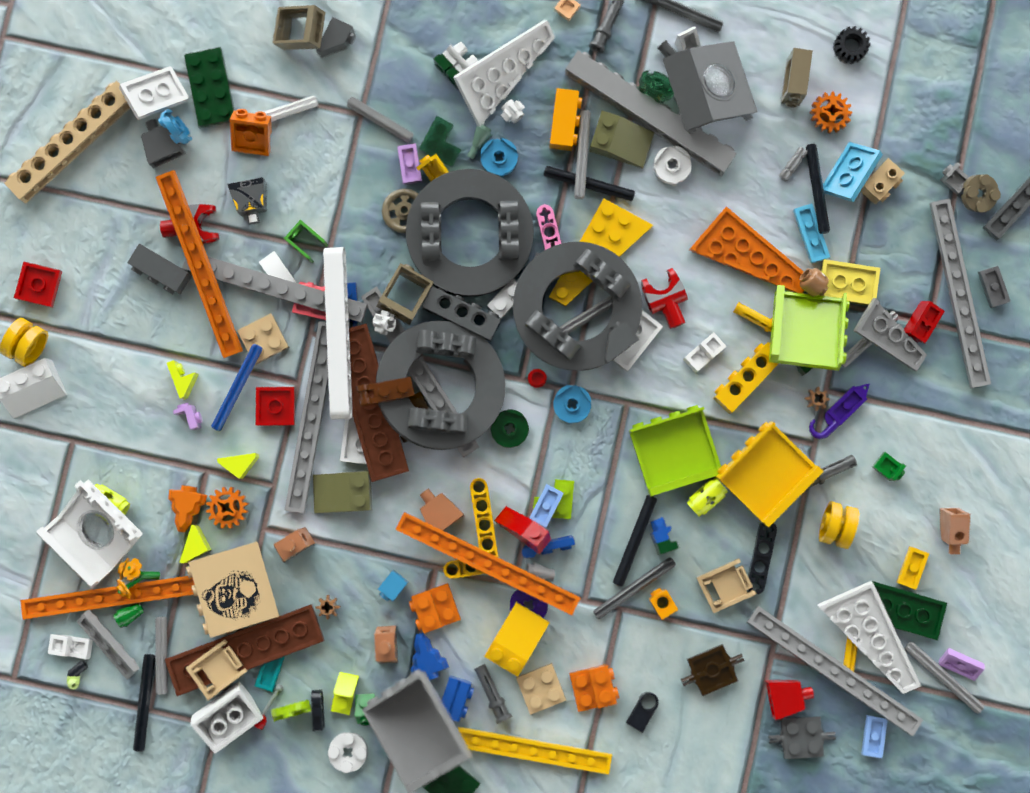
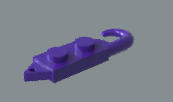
M870 384L857 387L852 386L825 412L824 419L828 427L823 432L818 433L814 430L816 420L813 419L809 425L811 435L816 439L829 437L867 400L866 396Z

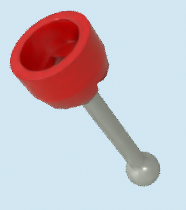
M280 684L275 687L276 691L261 713L263 719L254 725L263 730L267 722L265 714L278 693L283 691V686Z

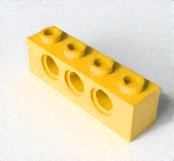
M769 342L764 345L760 343L753 350L756 354L751 359L747 357L740 364L742 368L738 372L734 370L727 378L729 382L725 386L721 384L714 391L716 395L713 399L729 414L779 364L769 362ZM757 358L764 360L765 366L763 368L757 366ZM744 372H749L752 375L750 382L744 380ZM731 385L738 387V395L730 393Z

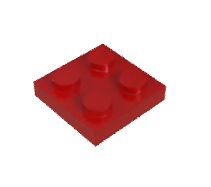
M23 261L14 298L53 308L63 271Z
M256 387V426H295V387Z

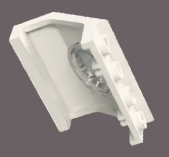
M88 479L85 483L80 480L75 485L77 491L61 513L45 528L41 527L36 533L72 570L94 589L118 566L143 533Z

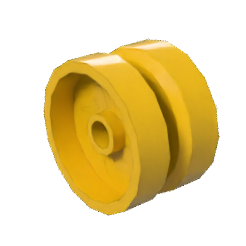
M21 317L14 321L4 334L0 343V354L9 359L14 358L16 363L26 367L34 363L41 355L48 340V331L38 326L33 327V323Z
M830 501L822 516L819 542L831 545L835 541L836 547L848 549L857 531L859 509L851 506H846L843 509L840 503Z

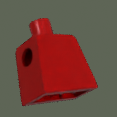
M765 680L771 714L775 720L805 710L804 700L814 698L812 687L801 688V683L798 680Z

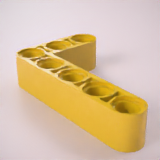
M476 478L471 482L470 490L479 548L499 557L488 485L484 479ZM478 481L484 483L485 487L482 492L474 490V484ZM481 500L487 503V509L483 512L479 511L476 507L477 503ZM484 519L490 522V528L487 531L481 530L479 526L480 521ZM491 539L493 547L490 550L484 549L482 546L483 540ZM451 560L443 568V572L448 578L485 574L477 569L474 572L468 571L466 564L459 560ZM449 564L457 566L458 572L455 575L448 573L447 567Z

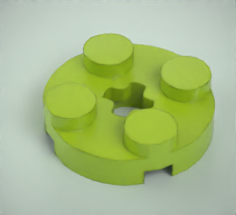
M304 700L272 709L273 721L310 712L309 700Z

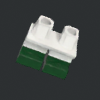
M462 42L454 47L450 45L441 55L438 54L433 58L434 65L457 90L459 88L453 77L478 62L477 58L473 55L465 61L462 56L468 52V49Z

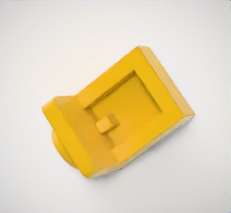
M437 154L431 157L426 155L419 161L421 164L416 167L418 171L422 169L430 181L449 172Z

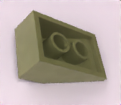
M602 110L589 152L643 169L654 132L621 116Z
M369 471L313 475L314 513L372 510V490Z

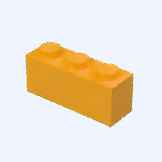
M556 89L550 149L572 151V146L577 144L578 134H574V129L579 127L580 116H577L576 113L577 109H581L582 97H579V91Z

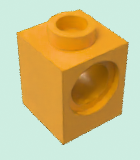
M658 588L650 593L651 597L648 599L661 620L678 611L677 606L666 589L661 590V588ZM661 597L667 599V605L663 608L657 605V601Z

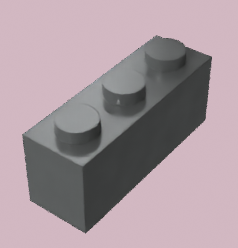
M138 244L127 262L132 266V271L139 275L145 273L148 275L147 279L156 285L159 282L165 285L163 289L171 294H174V292L181 294L192 276L189 272L141 244Z

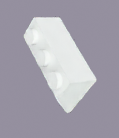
M43 358L0 378V401L14 419L67 395L53 361L47 358Z
M239 681L193 714L191 726L216 754L261 721L263 716L251 694Z

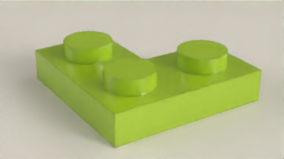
M555 479L554 488L564 494L551 518L571 519L574 481ZM534 497L533 510L540 497Z

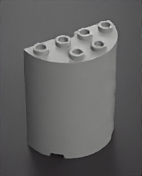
M418 669L413 672L409 677L397 682L395 686L383 691L381 698L376 696L367 702L368 706L362 709L408 793H412L473 756L425 671L421 672Z

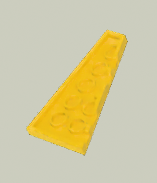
M603 198L580 242L602 246L620 257L649 231L653 225ZM581 271L560 276L549 298L566 307L593 281Z

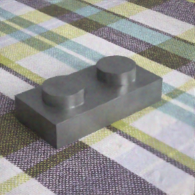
M999 266L978 272L990 308L1011 302Z

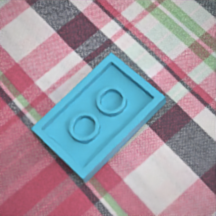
M849 142L823 183L824 193L854 202L881 159L882 152Z

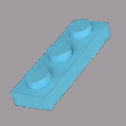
M813 204L794 209L793 213L810 263L830 258L823 234L819 233Z

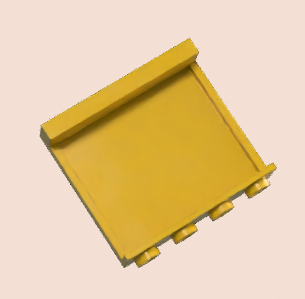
M771 421L763 423L758 429L760 432L755 437L751 436L744 443L746 446L741 451L737 450L731 456L732 460L727 465L723 464L717 470L719 474L716 476L767 527H770L824 472Z

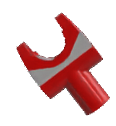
M208 204L188 205L203 245L218 241L220 239L219 233H209L201 228L202 220L206 216L216 213V206ZM172 220L160 221V231L163 238L177 236Z
M673 268L667 270L669 277L667 289L656 290L649 284L646 278L641 280V285L651 314L663 311L669 328L672 329L686 323L678 304L687 301L688 297L677 273Z

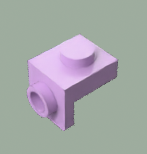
M184 403L178 405V409L173 410L174 415L186 414L190 429L197 430L202 428L200 424L203 422L200 412L196 411L195 406Z

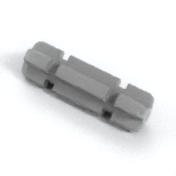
M803 147L798 148L795 155L785 166V169L780 173L779 177L784 181L789 180L802 162V159L807 155V150Z

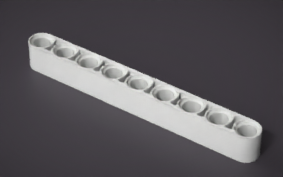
M344 247L324 248L330 416L332 420L351 419L353 410L346 252Z

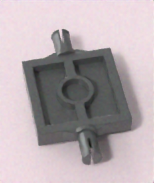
M820 716L780 719V735H768V739H775L768 740L769 744H781L784 759L824 757V740H836V736H830L836 735L835 731L823 732Z

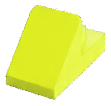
M175 360L167 362L179 398L183 400L188 399L199 374L194 372L183 376L185 370L181 363L179 364Z
M344 672L339 673L333 692L334 698L331 711L350 715L359 676Z

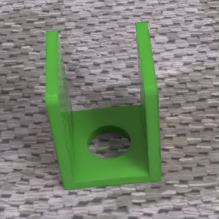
M299 220L284 239L313 264L312 258L293 243L294 239L305 229L325 247L328 244L302 220Z

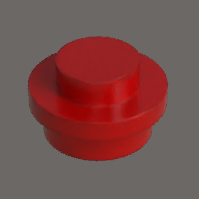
M533 369L530 371L528 382L532 387L540 388L545 385L547 376L543 370Z

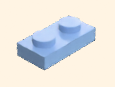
M546 484L529 518L547 527L564 493Z
M866 715L862 755L877 758L883 757L887 719Z

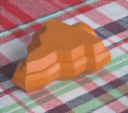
M181 485V490L169 489L168 499L172 502L171 509L176 514L175 524L178 532L186 533L192 524L193 516L199 514L201 506L206 503L208 495L197 493V487Z

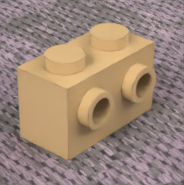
M888 158L868 178L860 192L874 204L879 201L883 203L890 195L888 191L892 187L896 189L903 182L901 177L905 172Z

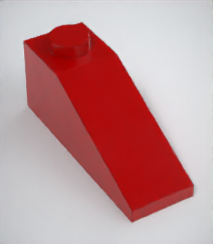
M507 506L494 520L495 523L538 554L551 541L548 530L534 520Z

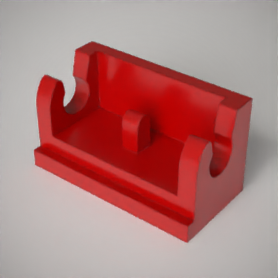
M920 301L904 328L905 333L914 338L915 342L926 344L945 311L931 301Z

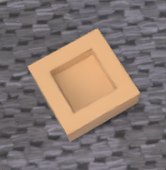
M560 0L555 6L554 11L567 21H570L579 10L581 4L575 0Z

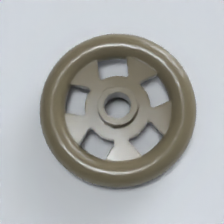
M399 189L387 196L382 206V217L390 229L398 233H406V226H401L400 220H407L412 206L407 200L410 197L415 200L418 195L417 192L410 189ZM400 197L402 202L395 206L393 201ZM407 208L408 212L403 214L401 209ZM395 210L397 218L391 219L389 212Z

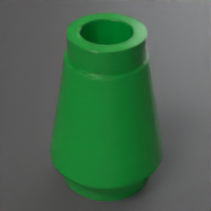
M140 603L117 610V613L113 614L119 627L122 628L130 625L145 612Z

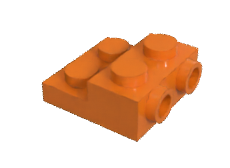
M245 109L233 111L230 117L231 151L269 156L270 135L272 132L271 116H267L262 111L255 114L247 113Z
M449 583L411 596L412 600L409 601L412 612L416 611L418 619L415 622L418 630H423V633L461 620Z
M607 664L569 673L578 712L617 704L616 699H619L617 687L613 688L611 680H614L615 677L613 669L608 668Z

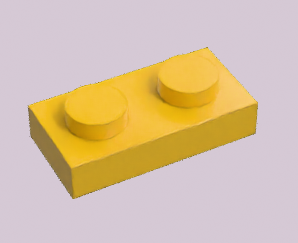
M909 546L896 583L917 590L929 553Z

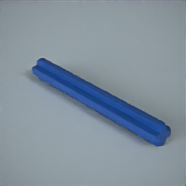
M257 344L251 346L211 425L213 429L217 431L222 430L263 350L261 346Z

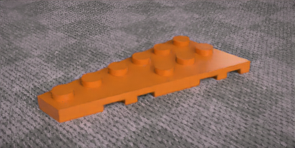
M727 206L689 249V251L773 285H784L788 291L795 293L804 292L800 287L799 279L804 271Z

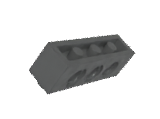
M431 287L422 305L424 310L446 321L454 322L482 336L489 342L492 341L501 323L498 314L492 311L486 313L481 310L482 307L472 302L470 305L464 302L465 299L457 294L451 296L447 294V291L439 287ZM443 300L451 302L450 307L447 309L441 308L440 303ZM465 308L468 313L465 317H459L457 311ZM478 316L485 319L484 324L481 326L474 323L475 318Z

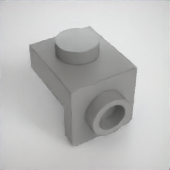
M958 162L953 166L949 164L942 172L944 176L940 179L956 195L964 189L962 188L963 184L969 178L958 168L960 166Z

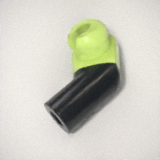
M81 660L67 672V685L69 689L75 690L79 687L80 673L88 668L85 661Z

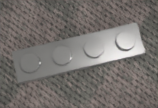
M90 610L84 612L77 623L127 680L131 678L139 669L136 661L126 653L124 647L113 638L111 632L99 622L95 614Z

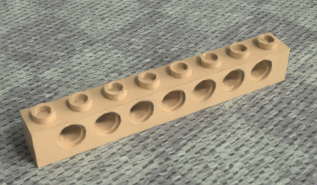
M117 80L114 83H110L101 95L96 96L87 108L80 110L73 121L67 122L63 130L53 135L49 140L50 142L44 147H40L31 159L26 160L17 172L8 176L4 184L19 200L27 203L130 109L129 104L119 89L120 83ZM115 99V103L112 106H108L109 101ZM101 112V116L94 119L95 114ZM87 125L86 130L81 132V127ZM73 137L72 143L67 144V140ZM59 150V154L53 157V153ZM45 163V167L39 170L40 164ZM31 176L30 181L25 183V178Z

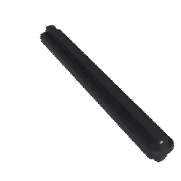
M813 143L806 146L807 161L819 233L827 234L830 231L817 145Z
M551 166L545 167V177L575 185V173ZM586 177V189L628 201H633L634 190Z
M647 495L613 580V583L618 586H624L657 502V498Z
M145 654L143 657L133 751L142 752L145 749L155 663L154 654Z

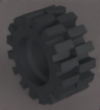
M853 26L852 29L847 27L839 33L834 41L835 46L833 50H836V56H840V61L844 59V63L850 61V64H854L855 61L859 62L867 54L870 43H868L870 37H866L868 34L866 31L864 33L861 32L862 28L857 30V26ZM848 39L856 40L859 45L858 50L853 52L847 50L845 41Z

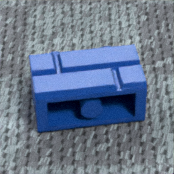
M450 675L442 702L452 720L459 722L461 717L465 718L468 707L465 706L467 699L471 700L474 688L471 687L472 682Z

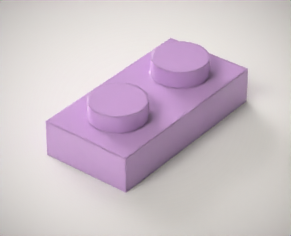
M416 143L397 146L403 185L422 182L421 171H418L416 168L419 166Z
M950 648L939 659L940 666L974 681L985 668L984 663Z

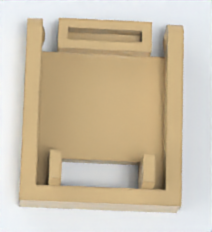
M739 558L697 577L713 613L756 595L755 590L747 592V589L752 588L753 585L743 565L735 567L736 564L741 562ZM711 582L720 597L716 601H713L706 587Z
M226 640L221 641L186 667L207 700L213 698L248 672L246 668L240 672L238 671L243 664L230 646L225 649L222 648L227 644ZM201 669H203L213 684L208 688L197 674Z

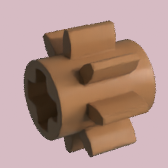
M816 387L815 392L811 389L808 390L810 395L804 398L809 403L807 408L812 406L814 411H818L819 406L823 409L826 408L824 403L830 400L826 398L825 394L827 391L821 392L819 387ZM815 396L820 397L817 403L814 402Z
M330 595L326 596L325 601L319 598L318 600L321 604L315 607L321 611L319 617L324 614L328 620L330 619V614L337 616L338 614L335 610L341 607L336 605L338 598L332 600ZM329 602L330 606H333V609L329 610V612L326 608L324 609V605Z

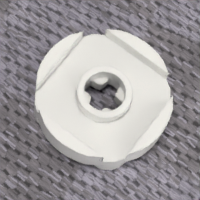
M679 146L661 149L654 159L653 170L656 176L662 182L671 185L684 181L691 171L690 155ZM676 161L677 168L670 169L668 162Z
M340 733L330 743L328 749L329 760L337 770L343 773L356 771L366 761L367 744L363 737L357 733ZM351 747L353 749L351 752L353 756H344L345 751L343 749Z

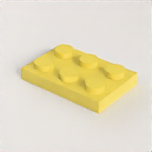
M824 259L822 260L821 272L828 277L829 282L827 285L828 290L821 296L842 298L843 294L847 293V300L850 303L869 305L873 298H877L881 268Z

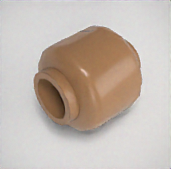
M808 268L801 274L799 278L800 287L810 296H821L828 290V277L819 269Z

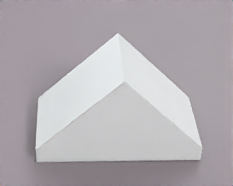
M695 26L677 35L675 45L679 52L701 46Z

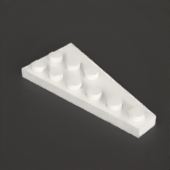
M543 20L453 77L478 127L484 125L487 117L493 114L501 100L507 97L520 81L524 72L530 69L533 61L539 54L543 53L555 38L548 20Z
M872 581L818 604V607L903 694L921 686Z

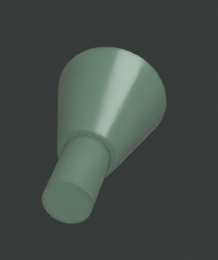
M481 125V127L476 126L468 157L474 160L478 150L493 136L490 133V128Z

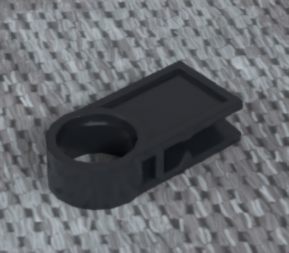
M322 689L312 690L313 731H322L325 728Z
M649 691L642 693L626 723L643 733L658 707L659 701L657 696ZM646 695H653L656 700L655 706L651 709H646L641 704L642 698Z

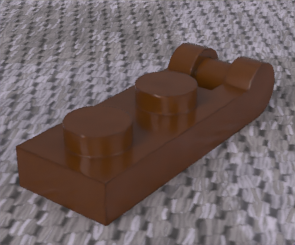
M411 377L357 386V391L361 396L359 400L360 406L415 396ZM368 391H373L374 397L370 398Z

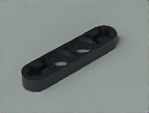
M761 522L758 527L748 573L751 583H755L756 577H752V574L763 576L762 579L758 578L757 584L760 585V589L757 588L755 590L756 595L761 594L765 589L777 533L775 523L770 526L772 532H768L767 538H771V541L760 539L761 536L765 537L766 531L763 530L765 525ZM763 542L769 546V550L765 554L760 553L758 549L759 544ZM758 561L763 562L765 565L764 570L760 573L754 569V565Z

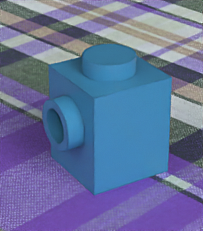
M393 570L378 588L381 591L379 595L386 601H394L409 582Z

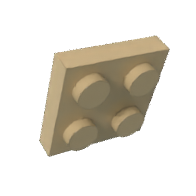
M272 313L237 330L248 352L253 344L263 348L255 365L289 348Z
M552 663L516 677L530 715L566 701Z

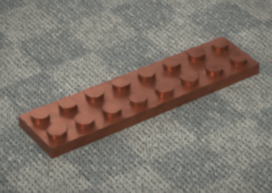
M367 323L349 328L352 415L371 481L375 482L409 472L399 434L386 421L379 404L360 406L359 400L361 396L357 391V386L376 383L379 364ZM368 391L370 398L374 397L373 391Z
M310 604L166 658L165 662L176 696H180L199 689L186 667L223 640H226L227 644L222 648L225 649L230 646L243 664L238 669L240 672L244 668L246 670L252 669L321 643L325 639L313 605ZM203 669L197 672L205 686L212 684Z

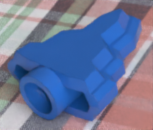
M423 632L416 634L414 643L416 653L412 657L413 666L410 668L411 674L420 669L421 672L425 671L429 680L440 677L439 671L449 668L446 658L441 657L439 650L432 647L430 639Z

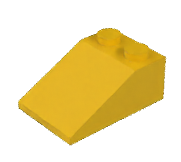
M516 602L484 657L518 677L550 622Z

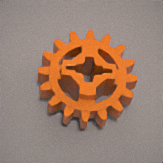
M832 91L830 96H828L825 92L822 97L818 96L816 98L817 102H813L811 105L814 108L810 111V114L814 115L811 121L817 122L814 126L815 128L821 126V132L827 129L828 134H830L834 129L838 133L840 128L844 129L846 127L845 123L848 124L850 122L849 116L852 115V111H848V109L851 107V104L846 105L847 98L842 100L841 93L835 96L834 91ZM827 102L826 106L820 107L821 104ZM842 118L840 122L835 124L836 119Z
M222 487V492L215 490L216 496L210 495L209 497L212 501L206 502V505L210 506L206 513H211L208 519H215L214 525L221 523V528H225L226 524L228 528H233V523L239 526V519L245 520L246 518L243 514L249 512L245 509V506H248L249 503L243 501L246 496H239L241 491L237 490L234 492V487H230L228 491L226 487ZM224 495H231L226 500L220 498ZM237 502H239V506H240V509H239V510L237 509V504H236ZM223 504H230L229 508L231 511H225L226 508ZM215 505L218 507V513H217V514H216V511H215ZM229 515L235 517L234 519L229 521L224 520Z

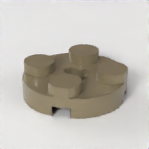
M973 175L964 182L961 199L968 210L982 213L994 207L997 200L1000 199L1001 192L998 190L996 181L990 175ZM979 189L983 191L982 197L977 196Z

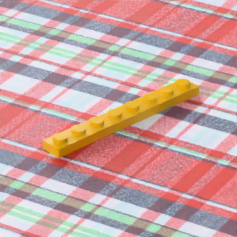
M458 726V730L469 750L609 775L612 759L611 753Z

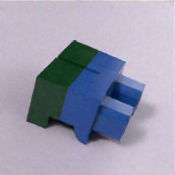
M663 517L650 522L654 531L650 535L657 555L679 548L677 541H670L668 533L671 531V526H666Z

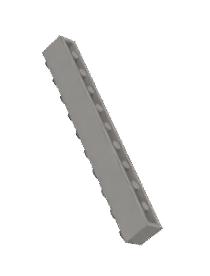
M578 50L566 67L565 75L672 145L685 149L692 158L721 177L737 154L731 146L718 142L717 137L712 134H706L702 131L701 127L696 128V132L689 134L685 129L681 114H675L668 105L655 101L654 96L649 93H643L636 84L631 82L629 84L623 80V76L619 73H612L605 64L592 60L591 55L588 53H582Z

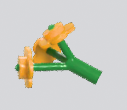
M126 558L118 566L120 579L117 580L118 586L116 589L118 594L128 599L131 598V593L128 589L141 580L160 578V572L140 571L142 564L139 563L137 558L132 559L131 562H129L130 558ZM125 577H127V579L130 581L133 580V578H137L127 585H125L121 581Z

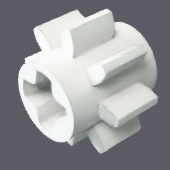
M511 99L502 106L501 109L504 113L501 116L506 122L512 121L516 123L524 116L522 110L525 107L520 101L516 100L514 102Z
M384 310L381 311V314H375L372 321L375 327L374 331L383 335H387L388 331L393 332L396 327L395 315Z

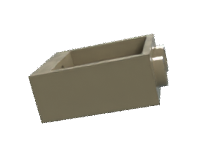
M316 5L278 7L272 44L283 50L320 49L326 12ZM293 18H306L304 38L302 40H289Z
M793 48L786 60L781 103L786 104L787 107L799 106L807 95L813 50Z
M400 263L376 307L394 314V317L410 325L434 282L415 272L414 268L410 265ZM400 275L424 288L412 311L387 298Z

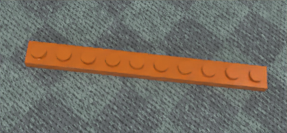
M171 170L155 178L222 356L226 358L243 352L176 171Z
M406 512L403 513L395 529L570 615H573L581 598Z
M189 576L141 582L128 589L131 593L130 599L118 594L117 586L20 600L22 618L30 619L194 595L192 586L195 583L193 578H189Z

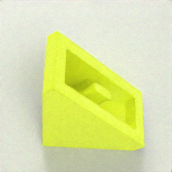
M252 453L217 458V462L237 478L243 479L259 459V454Z
M191 525L180 563H188L212 550L200 526Z

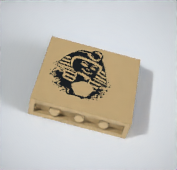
M258 541L190 561L189 566L186 567L189 578H193L195 583L192 586L194 597H199L200 604L197 605L199 615H204L206 623L202 624L205 635L209 634L210 638L279 617Z

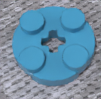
M166 109L160 114L159 123L162 127L169 130L171 133L170 137L176 144L181 142L186 145L192 140V137H188L190 134L189 129L178 116L174 118L171 115L173 111Z
M505 138L492 139L483 146L480 160L485 171L504 177L510 174L517 166L518 154L515 145ZM502 153L504 160L495 161L496 157L494 155Z
M564 386L555 395L553 401L554 412L559 419L566 423L581 422L590 412L591 397L580 386ZM570 399H571L572 401L576 400V401H577V404H576V407H577V408H576V409H573V408H570V409H569V408L567 407V405L569 404L568 400H570Z

